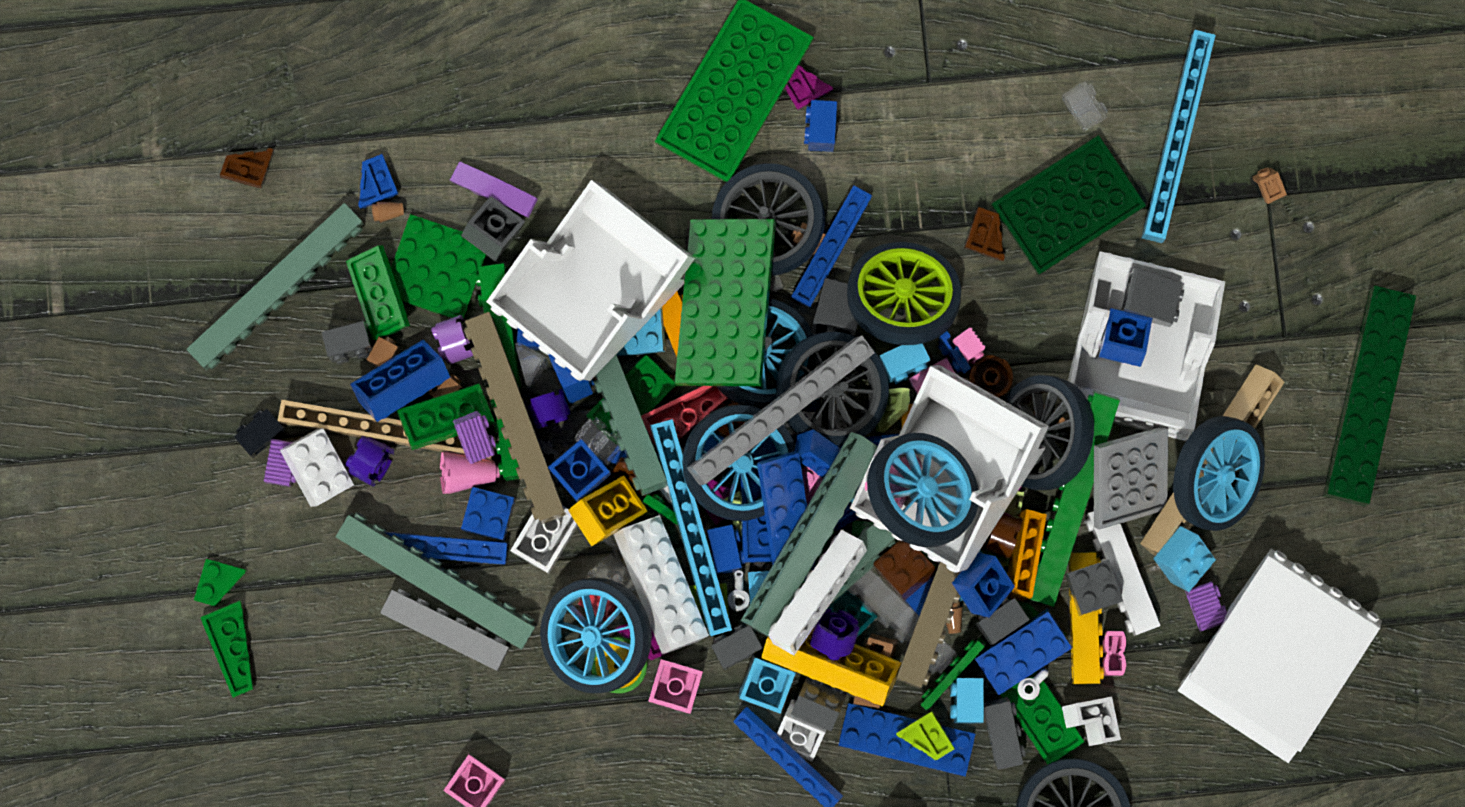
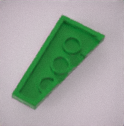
M242 601L200 617L232 698L254 690Z
M983 635L976 642L972 640L964 649L967 652L962 657L957 656L950 664L952 669L947 674L943 672L936 680L938 685L933 690L929 688L922 695L921 698L924 700L921 706L925 710H928L985 647L987 641Z

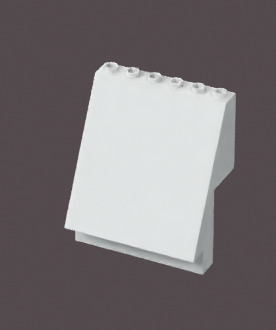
M591 180L548 242L530 239L486 302L492 306L491 310L495 314L506 317L508 319L506 322L511 327L522 330L524 332L522 335L527 340L538 343L540 345L538 348L543 353L553 355L556 358L554 361L559 366L569 368L572 371L570 374L575 379L591 381L684 285L685 278L682 276L695 257L600 182Z
M1100 251L1094 267L1068 381L1077 386L1086 398L1089 394L1093 395L1094 390L1118 397L1120 402L1113 421L1114 424L1143 431L1163 426L1168 429V437L1187 441L1195 430L1205 366L1216 340L1225 281ZM1134 267L1182 282L1181 289H1184L1182 302L1178 301L1177 310H1180L1177 323L1173 322L1171 327L1151 324L1147 352L1141 367L1099 357L1103 332L1109 318L1110 308L1122 309L1129 274Z
M930 366L900 434L881 439L871 463L887 443L899 436L908 433H925L941 438L957 449L970 465L977 481L978 491L972 492L969 500L978 504V510L971 525L955 540L938 547H920L912 544L909 546L917 551L927 553L928 557L933 561H941L946 564V568L952 572L957 573L967 570L1046 447L1041 445V442L1049 426L943 366ZM915 453L920 459L923 468L924 455ZM932 459L929 476L933 477L941 468V466ZM869 465L850 509L855 511L858 517L874 522L873 525L875 527L888 530L877 517L871 505L868 490L865 491ZM945 470L935 479L937 484L952 481ZM955 487L938 490L957 497ZM942 501V503L955 515L957 506ZM916 502L905 512L914 521L918 504ZM924 508L922 525L932 527ZM936 510L941 526L948 524L949 522ZM891 534L894 538L901 540L894 534Z
M1270 549L1228 608L1223 624L1181 681L1178 691L1289 763L1297 751L1301 752L1376 636L1381 627L1382 620L1373 611L1368 612L1362 608L1356 600L1345 597L1338 588L1325 584L1321 577L1311 575L1305 571L1301 564L1288 560L1284 553Z

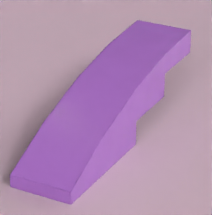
M460 161L450 179L454 184L464 187L481 197L489 199L492 196L509 210L529 218L538 200L536 197Z

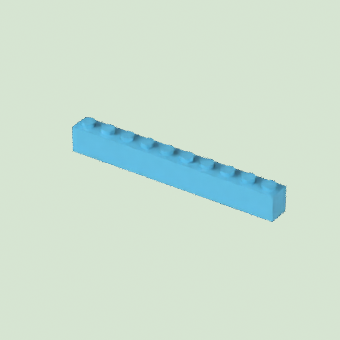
M1194 30L1191 35L1143 229V239L1163 243L1166 239L1215 39L1214 34Z
M673 419L650 425L709 635L713 636L731 631V624L697 504L684 478L683 455Z

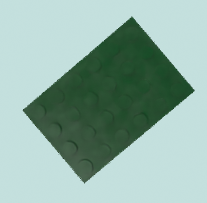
M1099 135L991 204L1038 276L1146 207Z

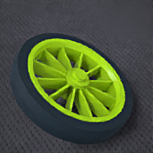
M893 242L869 250L856 262L848 280L847 299L854 319L870 335L892 344L917 345L939 337L952 325L960 308L961 285L952 265L936 251L915 243ZM901 264L914 266L909 279L904 278ZM897 265L899 280L885 266ZM919 268L929 273L915 283L913 282ZM878 270L888 282L873 277L871 274ZM935 279L940 284V287L921 288ZM866 283L881 290L864 291V285ZM944 295V303L938 302L926 296ZM886 299L885 301L879 303L873 308L869 305L867 301ZM894 303L896 304L889 319L879 314V312ZM909 305L924 321L912 323ZM921 305L938 312L931 317ZM905 314L907 323L893 321L895 315L903 316Z

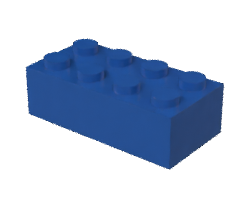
M422 340L350 385L359 403L378 422L387 418L396 410L405 407L414 399L423 396L432 388L442 384L450 378V375L442 358Z
M1047 608L995 644L980 651L975 660L998 695L1072 649V644Z

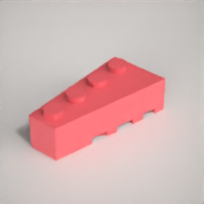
M702 386L642 415L641 418L657 451L650 425L673 419L680 444L705 416L717 409L723 408L729 401L728 397L716 386Z

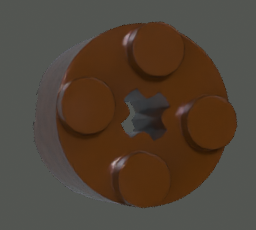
M988 355L975 362L969 372L968 381L1001 399L1012 385L1013 372L1007 361ZM988 374L991 377L995 376L993 383L986 381Z
M1004 512L981 547V550L1009 559L1015 548L1018 532H1020L1023 518Z

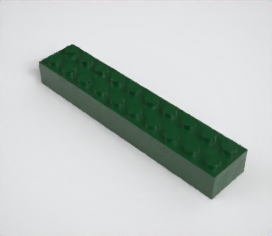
M1375 285L1369 290L1323 497L1364 507L1370 504L1416 295Z

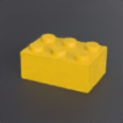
M625 476L582 498L568 510L591 546L634 523L648 512Z

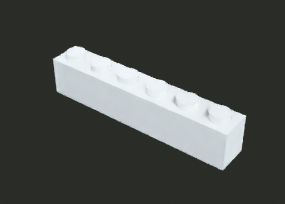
M1094 511L1088 513L1085 524L1088 531H1092L1094 534V547L1097 552H1101L1103 557L1100 561L1109 560L1123 599V602L1117 605L1120 612H1124L1127 618L1124 621L1127 631L1129 633L1132 632L1133 636L1159 627L1160 623L1121 524L1099 530L1094 527Z
M843 530L833 537L830 547L826 553L820 556L817 566L808 573L803 586L796 590L792 602L783 609L782 616L778 622L771 626L769 637L774 645L795 656L866 553L867 549L862 540Z

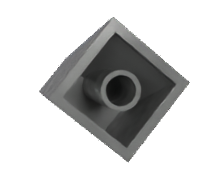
M1134 267L1129 274L1121 311L1153 318L1152 323L1171 327L1173 322L1177 323L1180 310H1177L1178 301L1182 302L1184 296V289H1181L1182 282Z
M825 278L811 330L813 334L841 332L855 336L858 323L849 309L847 299L848 284L836 279Z

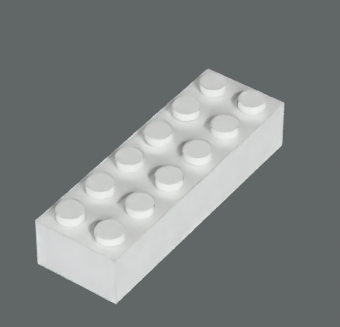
M660 515L622 528L613 534L641 604L647 613L650 626L662 655L709 636Z

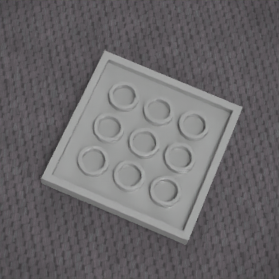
M1162 426L1094 446L1095 528L1100 530L1162 511L1167 503L1168 490L1167 428Z

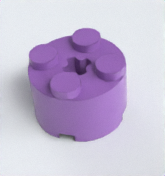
M462 315L439 322L435 327H432L433 336L436 340H439L441 346L438 348L439 355L442 360L445 359L449 364L473 357L471 348L474 347L472 339L468 340L464 332L466 327L462 325V322L465 320Z

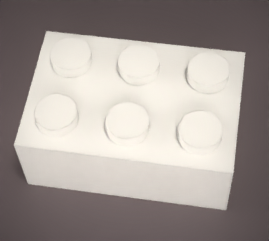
M323 428L316 429L280 449L310 507L318 506L354 485Z
M564 507L565 516L545 524H541L539 519L535 520L532 514L510 551L550 574L578 525L566 507Z

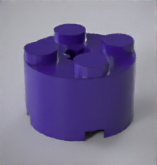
M563 389L559 390L560 394L556 396L554 392L532 398L530 399L531 404L528 405L524 401L535 430L547 427V422L555 420V423L568 420L567 415L571 413Z
M362 436L357 444L358 449L354 455L348 458L346 466L349 467L350 475L374 487L376 485L374 481L380 482L388 471L392 462L389 456L390 454L394 455V449L377 439Z
M826 609L813 629L810 645L827 655L829 659L839 660L840 657L847 656L853 651L859 632L858 621L846 611L838 610L837 613L831 612L832 609Z

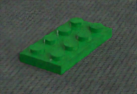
M378 245L347 260L346 263L372 341H377L378 337L385 338L410 326L384 246Z
M647 355L625 375L641 416L652 411L677 386ZM600 401L586 417L617 446L616 439H619L617 431H612L609 424L611 416L609 412L605 413Z
M480 384L397 410L411 450L458 436L453 420L476 411L481 416L485 415L489 426L494 424L493 416Z
M1036 671L1028 677L1034 678L1038 672ZM1044 681L1039 684L1040 691L1038 696L1032 700L1023 699L1019 695V683L1000 694L1002 698L1008 697L1010 703L1014 702L1017 713L1014 717L1046 764L1057 761L1084 742L1075 727L1066 728L1062 707ZM1027 685L1024 690L1026 693H1031L1033 687Z

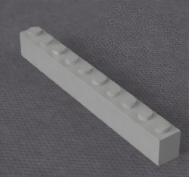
M862 335L855 337L688 466V471L699 485L707 484L875 352Z

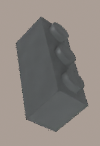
M1008 697L983 702L984 716L996 768L1000 770L1022 765V757L1026 756L1023 744L1019 745L1018 741L1021 731L1019 724H1015L1013 718L1014 715H1017L1014 702L1010 703Z

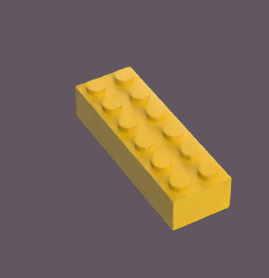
M813 630L795 656L774 645L770 637H767L761 658L881 706H884L895 685L896 677L902 662L856 644L849 655L840 657L839 660H831L827 655L811 647L810 642Z

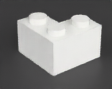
M1112 697L1062 707L1066 728L1085 725L1089 746L1121 740Z

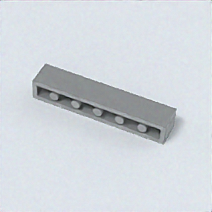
M398 589L397 592L391 590L380 612L381 614L499 672L510 650L506 646L507 641L497 636L493 640L486 636L488 632L478 627L473 630L467 627L468 622L458 617L454 621L448 618V612L440 608L434 611L428 608L430 603L419 598L417 601L409 598V593Z

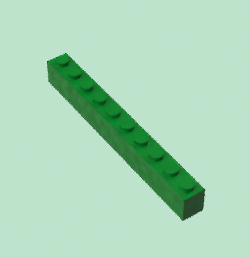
M504 263L478 267L479 273L476 274L477 286H481V294L478 295L479 306L483 307L484 313L490 312L522 395L514 328L506 322L508 320L506 317L495 314L491 310L492 306L486 302L506 275L507 268ZM492 399V400H491V408H492V412H494V409H493V408H494V407H497V406H496L495 400ZM502 419L494 420V431L499 436V441H496L497 454H501L502 461L498 463L499 473L503 475L506 481L519 479L516 468L519 467L517 459L512 460L508 450L509 447H512L509 439H504L501 428L504 427Z
M1095 390L1093 395L1089 394L1087 397L1094 420L1092 448L1081 471L1070 482L1059 487V490H1062L1060 498H1055L1052 510L1055 511L1053 519L1049 518L1045 531H1049L1047 539H1042L1040 551L1042 555L1038 563L1033 597L1030 598V600L1053 607L1093 487L1094 446L1107 442L1120 402L1118 397Z

